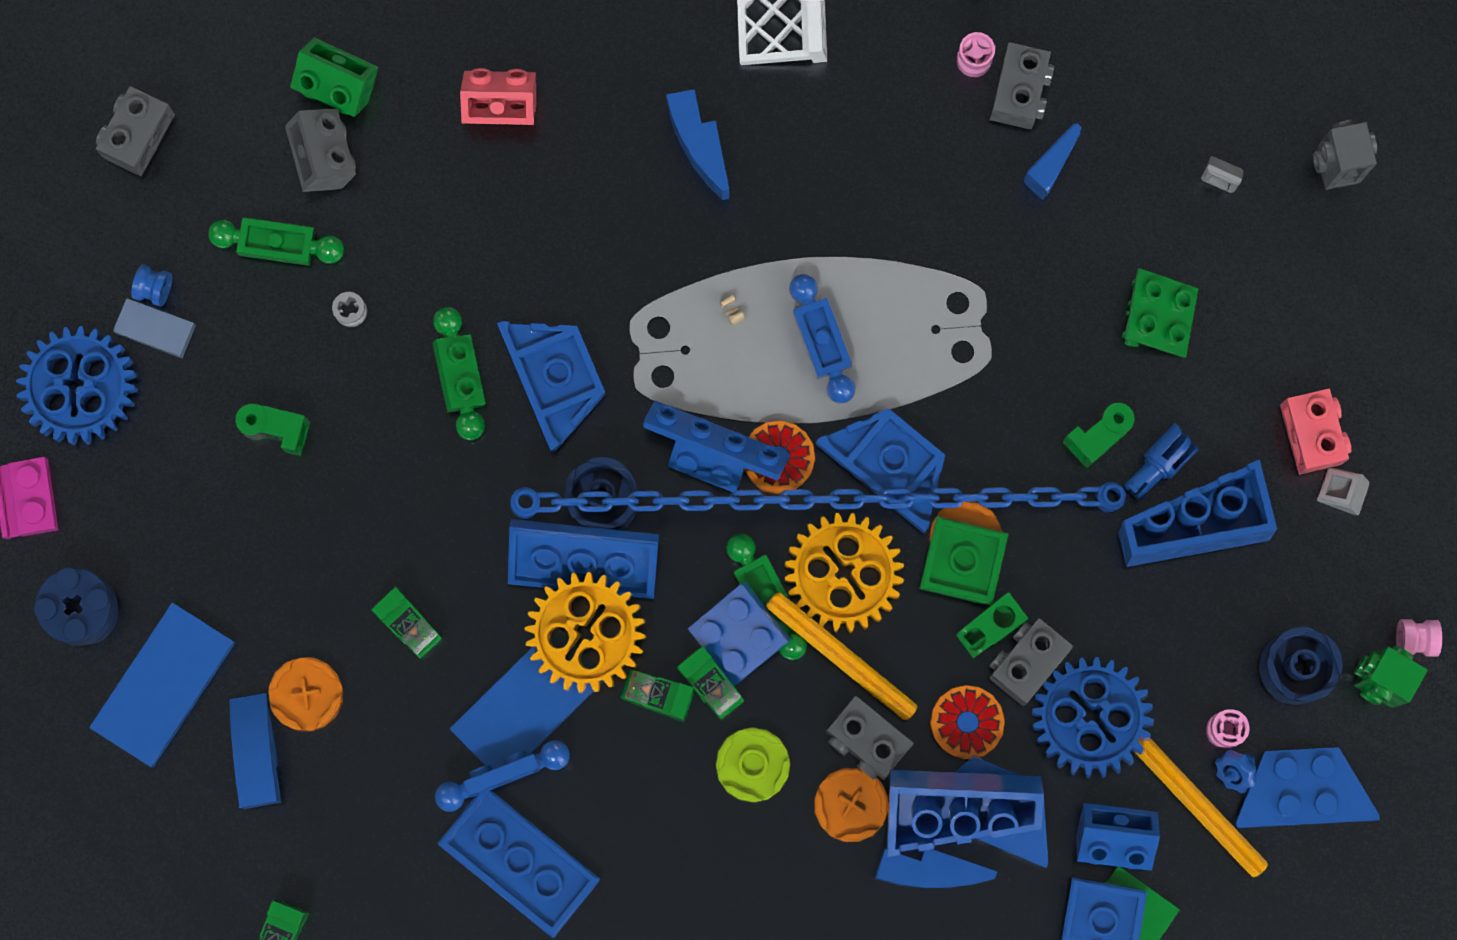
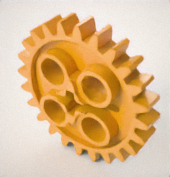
M836 513L834 524H829L823 516L820 519V529H817L812 524L807 525L810 534L808 538L801 534L797 535L796 539L800 543L801 548H789V553L796 557V560L785 561V567L794 570L793 574L785 577V582L795 583L796 587L788 592V596H800L801 599L796 606L800 609L807 606L809 609L807 615L811 618L816 615L819 616V625L822 627L825 626L827 621L833 622V631L837 633L841 623H845L848 632L852 633L854 622L857 621L865 630L868 628L867 617L871 616L875 621H881L879 608L888 612L891 611L892 606L886 600L887 597L892 599L899 598L900 594L892 586L901 585L904 582L903 578L894 575V572L900 571L904 567L903 563L893 562V558L899 555L900 549L889 550L887 546L891 543L893 537L887 536L881 539L879 537L882 529L881 525L875 527L872 531L868 529V517L859 525L856 524L854 513H851L848 522H842L840 514ZM843 539H851L856 542L858 552L852 556L842 555L838 550V543ZM825 546L831 549L842 568L845 569L849 566L852 568L850 579L864 593L865 599L861 600L858 598L845 577L836 578L838 567L823 551ZM814 560H821L827 564L829 572L822 578H816L809 573L808 565ZM865 568H873L879 573L880 581L874 586L865 585L860 579V572ZM837 589L845 590L849 594L851 602L844 608L836 607L830 600V594Z
M587 572L584 582L580 581L576 573H572L571 584L569 585L562 578H558L559 590L555 591L546 586L544 589L549 598L546 601L535 598L534 601L541 609L539 612L532 611L527 614L536 620L535 625L525 627L526 631L535 633V638L527 641L526 646L537 647L538 650L530 659L531 661L541 659L544 661L539 669V673H545L549 670L553 671L550 679L552 684L559 681L561 677L564 678V690H569L573 683L577 682L579 693H584L587 683L591 684L594 692H599L600 681L602 680L609 687H613L612 675L616 674L618 677L625 679L627 676L622 667L624 665L636 667L637 664L630 656L632 653H643V650L636 646L635 642L636 640L646 638L645 634L636 632V627L644 624L645 619L634 618L633 616L641 607L639 604L628 606L627 602L630 600L632 593L626 592L620 596L618 592L621 583L615 582L608 588V580L605 575H602L599 581L594 583V577L591 572ZM584 596L590 603V610L585 616L576 617L571 610L572 602L577 597ZM604 604V612L590 629V632L594 634L593 639H584L572 660L567 661L566 655L581 636V633L577 631L580 625L588 626L598 607ZM609 617L617 618L621 624V630L614 638L606 637L602 631V624ZM563 627L568 631L569 641L565 647L559 649L552 644L551 634L556 628ZM588 648L596 649L600 655V662L593 669L586 668L581 661L582 653Z

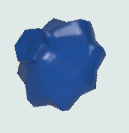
M1230 749L1224 755L1216 758V776L1223 781L1227 789H1234L1240 793H1245L1249 787L1256 785L1255 759L1249 753L1241 754Z

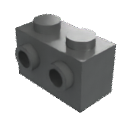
M1011 42L1008 43L990 120L1031 130L1036 119L1042 120L1047 99L1041 98L1043 85L1050 86L1055 65L1048 64L1050 51Z
M129 86L126 94H121L116 100L113 108L114 116L109 125H104L99 131L96 139L97 147L95 149L104 159L142 177L175 114L167 103Z
M338 108L298 111L285 125L303 192L342 189L356 175L355 159L350 154L346 140V127L340 119Z
M1346 120L1334 124L1315 149L1316 152L1313 153L1314 167L1316 172L1322 175L1325 190L1360 183L1377 164L1375 158L1377 142L1374 133H1369L1367 122L1354 124L1353 120Z
M1040 618L1033 625L1026 621L1013 637L1018 643L1011 652L1008 653L1003 649L990 664V667L995 671L989 679L1022 706L1029 702L1074 647ZM1035 641H1039L1044 645V651L1036 647ZM1012 669L1020 672L1021 679L1013 677Z
M857 696L852 699L826 731L831 737L828 743L843 756L850 752L860 760L857 767L872 780L877 776L884 780L889 775L890 770H893L914 744ZM853 723L857 725L859 733L855 735L850 734L847 731V724ZM876 748H885L888 754L887 758H879L876 754Z

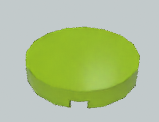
M753 727L737 731L728 737L718 751L716 762L718 778L725 790L739 800L753 803L768 800L778 793L788 779L790 768L789 756L781 740L767 730Z

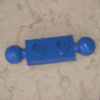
M799 274L791 280L789 292L794 300L802 304V307L793 309V315L817 380L829 376L830 380L827 384L829 398L835 403H847L854 397L856 391L853 380L843 375L842 372L852 367L847 349L828 299L815 300L818 292L816 280L808 274Z
M552 740L542 747L539 754L527 756L526 752L522 751L504 759L506 765L492 770L490 765L480 767L469 772L471 779L463 781V784L459 785L455 782L442 783L435 792V802L440 809L452 812L462 806L465 798L475 797L541 771L544 767L550 770L562 769L570 759L569 749L563 742Z

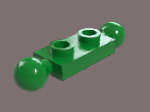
M242 217L241 229H236L232 222L222 219L215 221L208 231L210 242L218 248H228L234 243H238L236 253L239 256L310 266L312 254L317 255L319 260L327 264L336 263L344 254L342 241L334 235H325L319 240H314L316 231L313 227Z
M443 307L435 313L433 325L436 331L442 334L444 338L436 339L432 344L447 413L460 411V416L456 421V430L459 436L465 440H476L483 434L485 422L482 416L476 413L474 409L482 408L486 403L471 335L458 336V331L462 326L460 313L452 307Z
M744 533L733 535L727 542L726 550L732 560L741 563L743 566L733 572L739 585L747 582L765 607L771 597L778 592L789 599L767 556L764 555L755 560L756 545L754 540ZM769 611L791 638V641L779 650L780 654L789 660L801 658L807 650V641Z

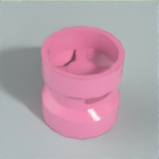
M974 32L964 37L957 54L959 70L969 77L984 75L989 70L995 55L993 40L981 32Z
M1400 619L1397 625L1396 645L1407 650L1412 655L1423 653L1426 657H1438L1442 648V628L1439 620H1425L1423 623H1415L1412 619Z
M1234 709L1223 710L1213 715L1208 720L1206 726V734L1209 741L1222 749L1231 748L1243 743L1248 737L1250 730L1246 716Z

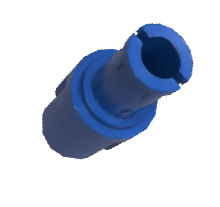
M1176 423L1172 424L1144 453L1145 464L1124 484L1125 489L1128 491L1131 489L1129 493L1141 501L1161 478L1171 479L1199 448L1196 444L1191 443V439L1187 434L1182 433L1179 425Z

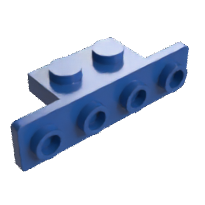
M658 401L653 402L643 422L644 428L676 440L668 467L731 492L738 489L745 468L774 480H779L789 458V453L774 446L764 444L739 432H734Z

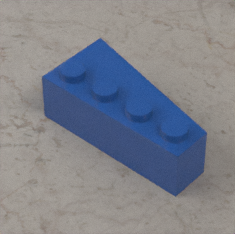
M1260 459L1234 473L1230 472L1221 476L1216 481L1203 487L1192 489L1172 501H1166L1124 520L1118 534L1126 567L1270 541L1277 530Z
M890 770L887 857L898 856L903 851L919 849V852L931 850L936 845L957 842V845L969 843L974 838L990 835L992 838L1042 829L1044 791L1041 776Z

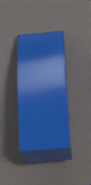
M695 89L666 94L667 107L673 129L691 165L707 186L722 200L729 199V185L716 121L701 123Z
M267 693L229 699L232 751L239 808L248 809L281 803L276 770L278 762Z
M884 849L874 878L910 887L951 888L995 879L997 871L934 849L922 851L919 860L902 854L887 857V849Z

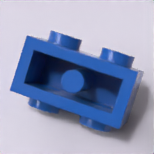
M1083 803L1076 834L1077 861L1095 865L1102 864L1152 871L1160 839L1158 812Z

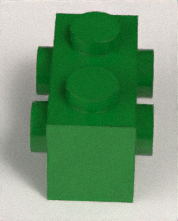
M314 37L299 51L290 88L301 92L309 99L318 100L334 109L338 108L339 113L355 117L369 103L378 66Z
M1394 646L1393 649L1386 647L1377 652L1373 651L1370 656L1365 654L1361 658L1354 671V674L1358 675L1353 685L1362 690L1360 695L1367 701L1376 705H1380L1382 702L1394 708L1409 703L1412 700L1428 670L1412 661L1414 656L1407 650L1398 646Z

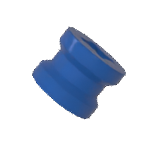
M142 264L138 268L133 280L132 298L139 301L148 299L151 300L153 305L162 307L170 293L172 273L165 270L156 272L150 266Z

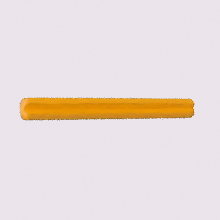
M778 592L771 597L766 605L769 611L902 720H908L917 710V704L782 593Z
M1151 738L1150 741L1138 740L1144 748L1143 754L1136 753L1138 757L1252 877L1259 876L1267 868V861Z

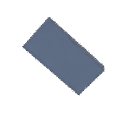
M126 298L113 332L119 336L183 359L196 325L193 322Z

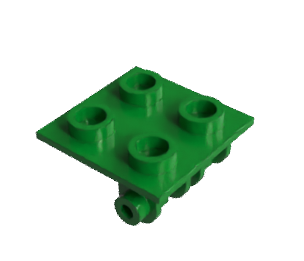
M1139 268L1136 279L1132 280V286H1134L1131 300L1128 301L1130 310L1126 312V316L1129 318L1126 331L1122 333V337L1125 338L1124 344L1138 347L1140 343L1186 358L1199 288Z

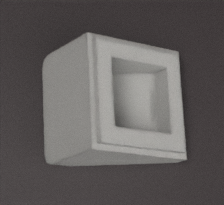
M1211 156L1201 179L1229 193H1234L1241 183L1243 170Z
M1330 467L1327 469L1317 501L1347 513L1359 515L1369 487V481L1363 474Z

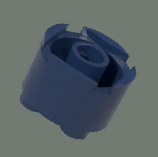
M596 457L587 460L570 473L564 488V498H577L582 492L607 490L613 498H628L632 492L638 491V487L631 472L621 462L607 457ZM585 497L588 500V504L584 506H606L604 504H597V500L594 497ZM613 505L610 510L605 512H585L580 510L578 506H566L576 526L622 531L631 524L638 512L630 509L628 505Z
M64 568L51 575L39 589L34 605L35 616L45 632L53 638L72 646H85L102 641L114 629L119 615L117 596L112 586L92 572L79 568ZM75 602H79L80 606L83 607L82 612H74L75 610L72 606Z
M1309 627L1293 628L1273 638L1262 650L1259 662L1260 677L1267 691L1277 701L1291 705H1303L1327 696L1337 684L1343 668L1342 656L1336 643L1327 635ZM1305 662L1307 668L1303 671H1296L1294 664Z

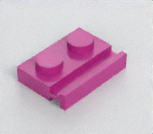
M35 458L0 466V526L2 538L11 539L17 536L23 537L58 530L47 458Z

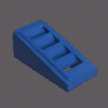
M1077 123L1073 124L1027 171L1023 179V183L1042 200L1049 194L1080 135L1082 127Z

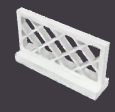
M737 0L739 58L741 65L812 59L813 63L827 62L825 0H798L801 3V10L792 20L788 19L778 10L787 0H777L773 5L767 0H759L769 10L756 24L746 14V9L754 0ZM774 14L787 24L775 39L761 29ZM801 20H802V30L797 26V24H798ZM747 24H749L752 27V29L748 33ZM793 29L802 37L803 50L787 51L780 43ZM757 32L770 42L762 53L748 54V42ZM777 48L780 52H773V50Z

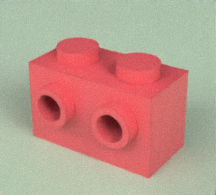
M485 68L464 71L460 90L462 123L534 125L537 105L536 72H526L522 69L493 72Z
M1330 388L1287 398L1280 405L1299 475L1339 466L1349 459L1348 454L1351 453L1350 440L1347 433H1342L1338 420L1341 418V407L1336 397L1332 398Z

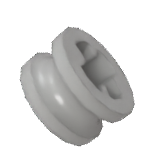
M344 292L333 301V315L342 325L354 327L365 320L367 307L358 294ZM351 301H355L354 305L358 312L356 314L350 313L348 318L343 317L345 313L341 309L342 305L349 306Z

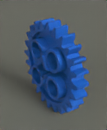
M79 326L76 336H73L70 329L64 327L63 338L60 339L53 332H50V344L46 345L40 340L37 341V345L41 350L38 354L27 351L26 354L32 360L31 365L20 364L19 366L27 373V377L16 379V383L26 388V390L17 394V398L21 401H28L21 408V411L26 415L34 413L29 423L34 427L42 424L40 433L48 436L54 430L53 439L59 443L66 434L68 442L72 445H76L80 435L87 444H91L92 433L97 434L102 440L105 439L104 428L108 426L112 430L117 431L118 428L114 422L116 417L127 420V415L122 411L123 407H134L135 403L127 398V394L138 392V388L128 383V381L135 379L137 374L133 370H125L133 363L132 359L129 356L120 358L125 349L120 344L112 348L114 339L107 335L101 340V333L95 328L89 337L83 326ZM79 354H82L83 358L80 361L78 369L77 356ZM61 359H67L68 367L66 371L62 374H54L53 368L56 362ZM104 361V371L98 376H90L89 370L93 363ZM78 379L84 382V385L77 387L76 392L71 389V385H76ZM61 394L64 395V405L60 409L52 411L50 409V402L53 397ZM93 397H101L102 403L100 408L95 412H87V402ZM76 403L78 414L76 417H72Z
M1095 657L1093 665L1087 667L1084 658H1080L1078 669H1074L1069 662H1066V674L1064 675L1054 670L1052 676L1055 683L1052 684L1045 681L1042 685L1047 695H1035V701L1043 707L1032 709V716L1042 719L1033 724V731L1044 732L1037 739L1038 745L1050 744L1046 751V757L1050 758L1058 754V768L1063 767L1067 762L1071 763V775H1075L1079 767L1085 768L1086 778H1090L1093 769L1097 768L1101 777L1105 778L1106 767L1111 766L1117 774L1120 773L1119 761L1121 760L1129 765H1133L1134 759L1131 751L1138 754H1143L1144 748L1138 740L1150 741L1151 734L1142 728L1151 727L1154 719L1144 716V714L1152 711L1153 705L1141 703L1148 696L1147 689L1135 690L1139 684V677L1128 681L1126 679L1127 667L1122 668L1116 673L1114 672L1113 660L1107 664L1106 668L1100 666L1099 657ZM1096 684L1104 689L1105 694L1103 697L1094 700L1087 697L1084 690L1087 686ZM1070 693H1076L1092 715L1097 712L1100 713L1099 723L1109 734L1114 736L1116 739L1114 743L1108 741L1095 721L1085 722V710L1070 697ZM1066 707L1071 708L1075 711L1077 717L1070 723H1063L1056 717L1058 710ZM1115 712H1122L1128 716L1130 722L1126 726L1118 728L1114 727L1108 718ZM1092 735L1100 740L1101 746L1095 751H1087L1082 748L1080 741L1085 736Z

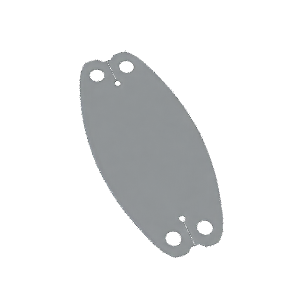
M807 257L736 269L666 294L644 306L630 320L632 342L639 347L640 353H648L640 354V361L634 367L635 388L649 399L673 406L676 409L746 422L767 423L785 421L789 423H819L860 417L886 409H893L953 387L974 376L989 363L992 358V348L989 338L982 332L981 318L987 312L986 295L973 282L947 272L907 263L872 258ZM799 274H808L816 280L818 292L815 300L828 299L847 349L852 367L842 372L843 375L853 380L856 388L854 397L847 403H835L829 398L827 394L829 376L817 380L793 315V309L802 307V304L794 300L789 292L791 280ZM954 292H961L968 297L969 307L962 314H954L947 308V298ZM733 295L735 303L722 309L720 301ZM736 307L739 308V311L729 316L725 315L726 312ZM742 311L745 317L744 320L731 326L729 317ZM657 316L667 319L670 324V332L662 339L651 337L647 330L649 321ZM933 325L940 327L938 334L932 333L931 327ZM961 340L969 342L974 349L973 358L966 363L955 361L951 354L953 345ZM683 346L690 348V352L687 355L677 350H681ZM665 365L673 370L674 381L669 387L659 388L652 382L651 375L657 366Z

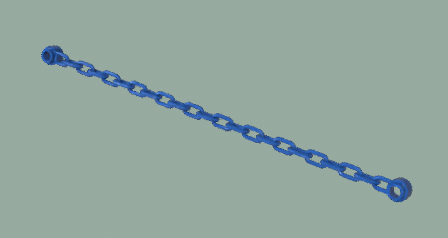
M1112 481L1106 482L1101 486L1081 487L1076 493H1061L1055 487H1034L1028 493L1013 494L1008 488L995 487L983 488L978 494H963L957 488H935L929 494L914 495L909 489L894 488L884 489L879 495H864L858 489H836L828 496H814L809 490L793 489L784 490L779 496H764L758 490H736L729 497H714L709 491L693 490L684 491L679 497H663L657 491H635L628 498H613L608 492L592 491L582 492L577 498H561L556 492H536L531 488L523 487L516 490L511 496L510 508L517 517L528 519L537 512H556L562 506H578L580 510L585 512H605L610 510L613 505H628L633 511H658L663 505H679L686 511H706L711 509L714 504H729L735 510H758L764 504L779 503L784 509L806 510L810 509L814 503H830L835 509H858L864 503L879 502L884 508L905 509L911 507L914 502H929L935 508H957L963 502L978 501L983 507L998 508L1008 507L1013 501H1028L1034 507H1055L1062 500H1076L1082 506H1097L1104 512H1114L1126 502V492L1122 485ZM1108 490H1113L1116 492V502H1111L1110 500H1108ZM1053 492L1055 494L1051 495V499L1055 501L1036 502L1034 500L1038 499V495L1034 493ZM1083 492H1095V501H1084L1087 495ZM955 493L957 495L953 496V500L957 502L937 503L935 501L939 500V496L935 494ZM985 493H1005L1002 499L1006 502H985L989 499V496ZM886 494H907L903 497V500L907 503H886L890 500V497ZM787 495H807L803 499L807 504H786L790 501ZM836 495H858L853 498L858 503L838 504L836 502L840 501V497ZM522 496L530 497L532 499V506L522 508L518 503L519 498ZM686 496H707L703 499V502L707 505H686L690 501ZM736 496H758L753 499L758 504L737 505L735 503H739L740 499ZM585 497H605L602 503L606 506H584L588 504V500ZM635 497H657L653 499V503L657 505L636 506L635 504H638L639 500ZM540 498H555L551 500V504L555 505L554 507H540Z

